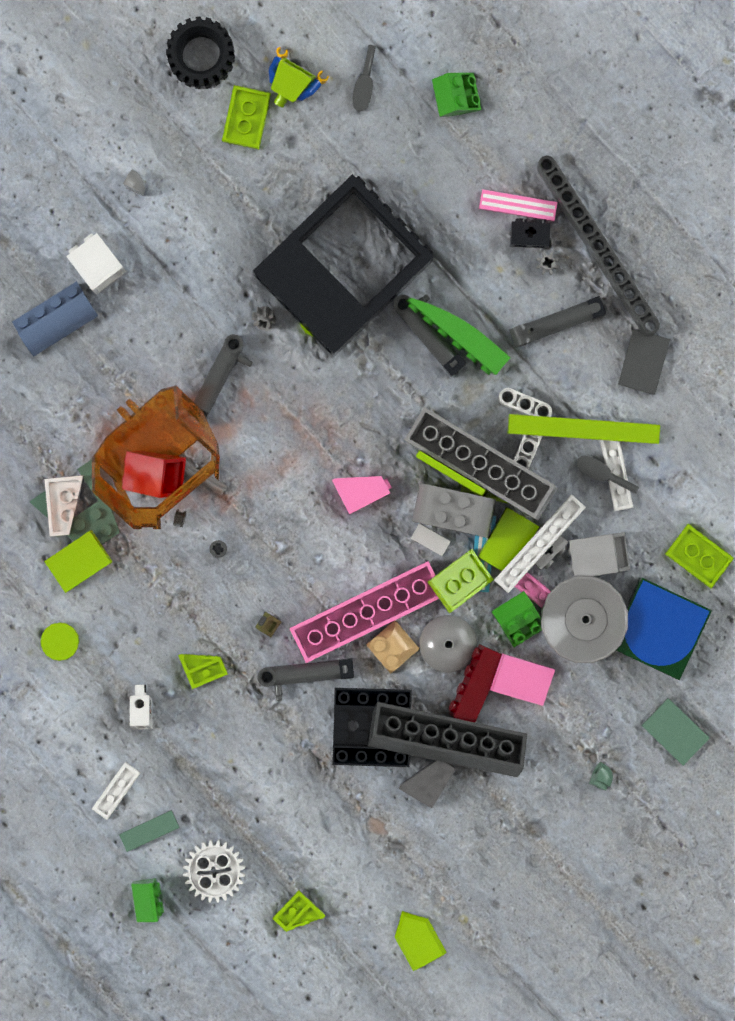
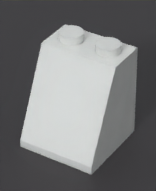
M96 233L95 235H88L83 240L84 243L79 247L76 245L68 251L69 255L66 257L97 295L127 271Z

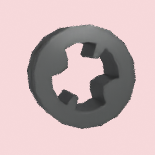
M214 541L210 545V553L214 557H223L227 552V546L223 541ZM217 543H220L221 547L224 548L223 553L220 552V555H217L216 551L213 550L214 545L217 546Z

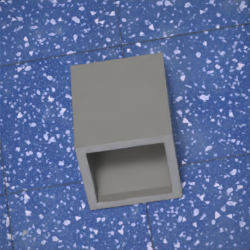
M625 532L569 541L568 553L572 558L571 572L574 577L597 576L630 570Z

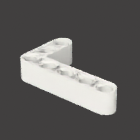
M511 388L503 389L498 396L500 404L524 415L539 416L538 408L545 407L548 410L546 417H551L552 409L550 405ZM505 392L511 393L512 401H503L502 394ZM521 400H528L530 408L527 410L520 407ZM523 435L513 460L516 462L517 460H523L526 463V468L529 469L542 436ZM525 442H530L533 445L532 452L527 453L523 450Z

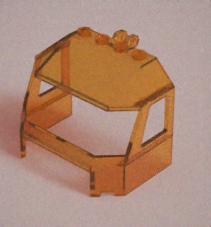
M176 385L161 389L140 408L133 400L128 399L126 404L134 413L130 416L128 411L122 406L117 409L125 421L105 437L92 457V492L133 529H142V527L161 529L160 518L213 473L219 481L220 454L218 442L203 410ZM196 441H199L211 453V461L157 507H134L126 491L122 489L126 451L139 450L180 456ZM100 468L113 479L116 490L100 476Z

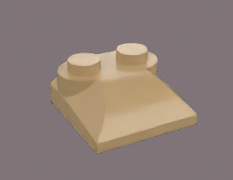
M396 620L366 644L390 674L420 649Z

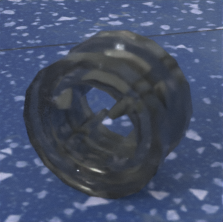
M179 509L176 510L173 526L180 525L183 528L187 511L180 512Z

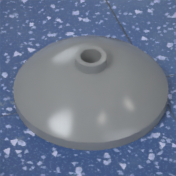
M453 615L439 616L431 620L423 629L419 642L420 651L426 663L433 669L446 673L456 672L465 668L472 661V653L477 647V639L472 627L462 618ZM451 641L452 647H445V642Z

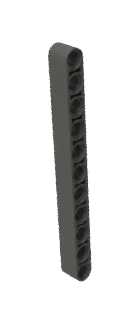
M547 155L543 156L537 165L539 175L642 334L645 336L654 335L659 330V320L554 158ZM548 162L551 165V169L545 170L541 164ZM552 179H560L561 185L555 186L552 183ZM569 194L572 200L565 202L562 199V195ZM579 210L582 213V217H574L572 211ZM584 226H589V227H591V228H592V233H591V234H586V233H584L583 227H584ZM600 242L603 249L596 250L593 243ZM610 258L613 261V265L606 266L604 259ZM614 275H622L623 282H616ZM625 290H631L634 297L631 299L627 298L624 294ZM641 306L644 309V314H637L635 307ZM646 322L653 323L655 329L653 331L647 330L645 327Z

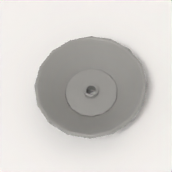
M575 576L560 582L548 594L541 610V629L547 644L560 657L574 663H595L609 657L622 644L628 630V610L622 595L609 582L594 576ZM585 616H588L590 619L588 623L583 622Z

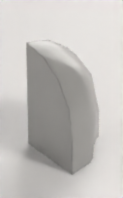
M132 169L123 184L126 189L144 196V181L140 174Z

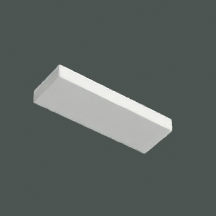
M125 762L92 810L108 820L141 772Z

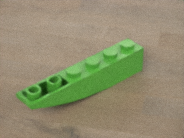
M414 298L406 300L410 303L408 307L415 313L419 311L424 315L422 319L430 326L434 324L438 327L437 332L444 338L448 336L453 340L451 344L459 351L463 349L467 352L466 357L473 363L477 361L481 364L480 369L487 375H497L511 358L483 333L450 312Z

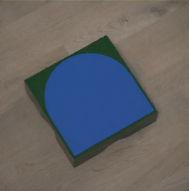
M640 577L628 601V630L622 644L615 651L680 680L712 610Z

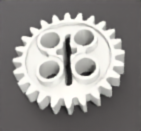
M210 839L209 845H206L203 841L202 848L197 845L195 846L196 853L193 851L189 852L192 858L185 859L189 865L183 866L184 869L188 870L183 876L189 877L185 884L191 883L192 886L189 888V891L195 889V897L202 894V901L205 897H208L209 903H211L213 898L219 903L220 897L225 901L227 900V894L233 897V889L239 891L237 884H243V881L239 878L245 877V873L241 872V870L245 869L246 866L240 865L244 859L237 858L240 852L234 853V846L227 848V842L222 846L219 839L216 844H213L212 839ZM221 855L226 856L228 863L225 865L219 864L218 857ZM206 858L209 862V865L207 867H201L199 865V859ZM213 866L216 870L231 868V871H218L216 875L213 872L200 875L197 873L198 871H210ZM228 875L230 882L223 884L220 881V876ZM208 877L211 880V885L203 886L201 879Z

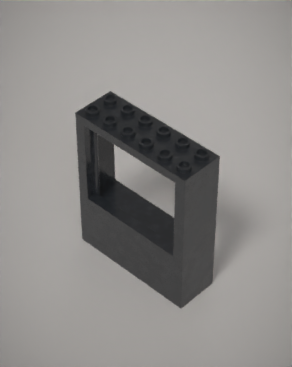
M353 174L253 270V274L259 282L333 357L348 345L432 263L434 258L432 255L433 251L426 244L423 246L419 242L420 238L413 231L409 232L405 227V222L400 217L396 219L392 215L393 210L386 203L382 205L378 200L379 196L372 189L369 191L366 188V183L360 176L355 177ZM353 193L416 256L364 307L302 244Z

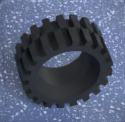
M196 17L194 21H191L190 18L186 19L184 25L179 23L177 25L178 29L176 31L172 30L170 33L171 39L167 40L168 49H166V55L170 68L180 82H185L186 86L191 87L193 85L195 89H201V86H205L208 89L214 83L217 86L222 78L225 80L228 77L227 73L232 71V63L235 62L232 39L225 27L222 28L221 24L217 21L215 23L212 22L211 18L206 17V20H202L201 17ZM198 37L209 38L219 47L218 61L212 68L205 71H195L189 68L183 61L185 46L191 40Z

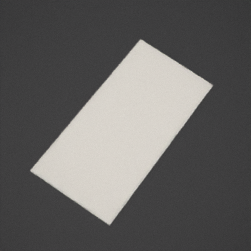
M418 524L411 537L414 541L443 556L451 542L421 524Z

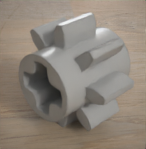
M543 252V258L536 259V261L540 262L536 269L541 268L543 270L542 275L545 272H549L552 275V269L559 268L555 265L559 258L554 259L552 257L553 252L550 255H546ZM545 259H547L548 262H552L550 268H548L547 265L543 266Z
M262 306L260 308L257 307L256 312H253L252 320H254V326L261 330H266L268 328L271 329V325L275 324L276 316H274V310L267 306Z

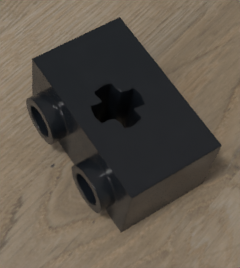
M517 218L511 222L510 247L549 248L550 223H546V220L536 219L534 222H527V219ZM528 229H532V232H535L531 238L528 237V234H525Z

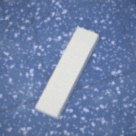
M600 440L604 464L610 468L611 473L628 481L620 441ZM608 480L614 511L634 508L630 491Z

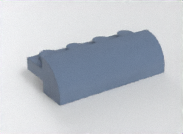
M76 281L12 321L21 340L34 357L98 317V314Z

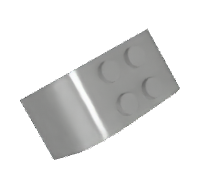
M420 483L412 522L488 538L496 500Z

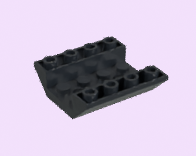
M335 687L332 765L410 767V755L368 746L372 714L377 702L411 709L412 690ZM351 720L358 722L359 726L355 731H351L347 727L348 722Z

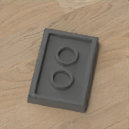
M633 329L618 385L655 395L670 339L657 335L645 336L641 331Z

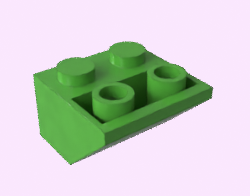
M446 73L432 79L440 117L457 116L482 110L474 73Z
M524 591L492 610L494 617L513 647L542 631L541 617Z
M156 878L133 881L131 886L137 922H158L162 913H164L163 902H159V894H161L160 882L156 883Z

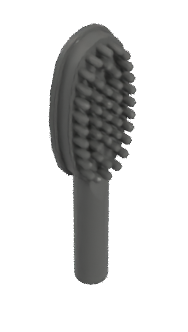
M368 45L363 74L357 79L353 90V107L357 111H364L371 100L373 82L370 73L376 49L374 45Z
M581 456L577 460L578 469L587 476L600 481L610 480L635 494L637 493L638 486L611 473L610 468L600 460L590 456Z

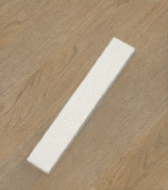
M571 494L494 581L509 593L586 507Z

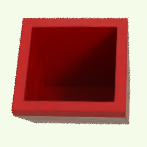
M139 450L126 451L124 475L122 477L123 490L157 498L182 495L186 457Z

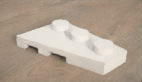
M83 476L44 479L50 537L70 535Z

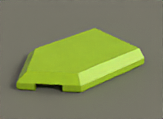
M402 911L395 939L413 971L447 953L428 918Z

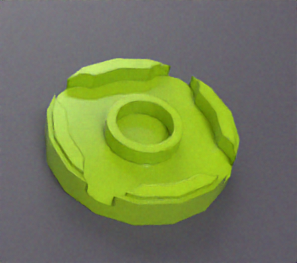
M59 622L51 624L44 630L40 642L46 656L53 660L61 661L69 659L76 653L80 641L78 633L72 626Z

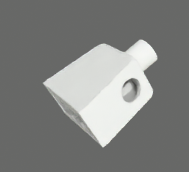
M135 685V696H130V727L133 730L153 729L152 698L146 695V685ZM143 702L144 706L142 708H138V704Z

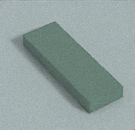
M170 810L120 833L119 836L128 852L180 828L173 811Z

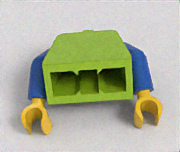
M278 47L276 50L277 56L274 57L269 67V82L272 84L271 90L278 93L274 103L284 108L287 100L294 103L297 100L303 101L312 96L321 87V84L327 82L329 76L326 79H321L320 75L323 71H320L315 79V75L287 59L288 50H286L285 54H279L281 47Z

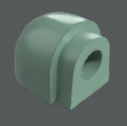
M599 762L593 771L589 784L606 791L608 787H611L613 781L611 769L604 763Z

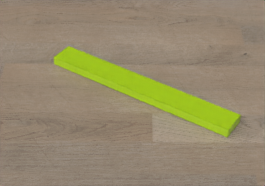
M509 414L507 434L659 444L660 425Z

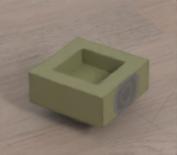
M265 612L255 628L272 637L281 621Z

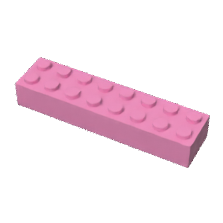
M429 561L290 627L289 629L305 662L308 663L438 600V596L427 582L435 576Z

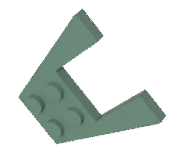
M91 459L77 470L83 476V479L98 501L73 518L70 535L67 536L75 541L92 530L101 545H103L121 532L109 503L94 459ZM44 491L29 502L48 518L46 491Z

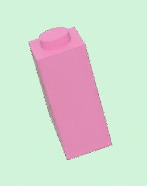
M382 476L335 478L332 480L349 515L389 495V490L392 489L388 479L383 480Z

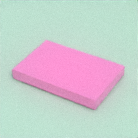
M502 653L490 690L543 706L555 669Z

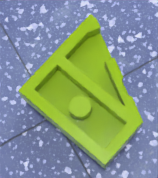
M178 655L192 689L228 675L221 656Z
M298 890L272 919L287 932L318 919H323L326 915Z

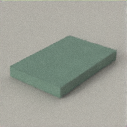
M669 698L641 725L683 766L710 739Z

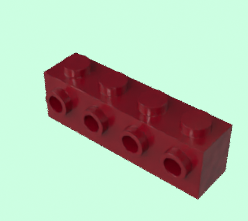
M481 644L478 645V648L474 649L471 664L466 667L464 672V680L457 687L456 698L449 705V715L456 719L476 722L492 686L502 656L500 652Z

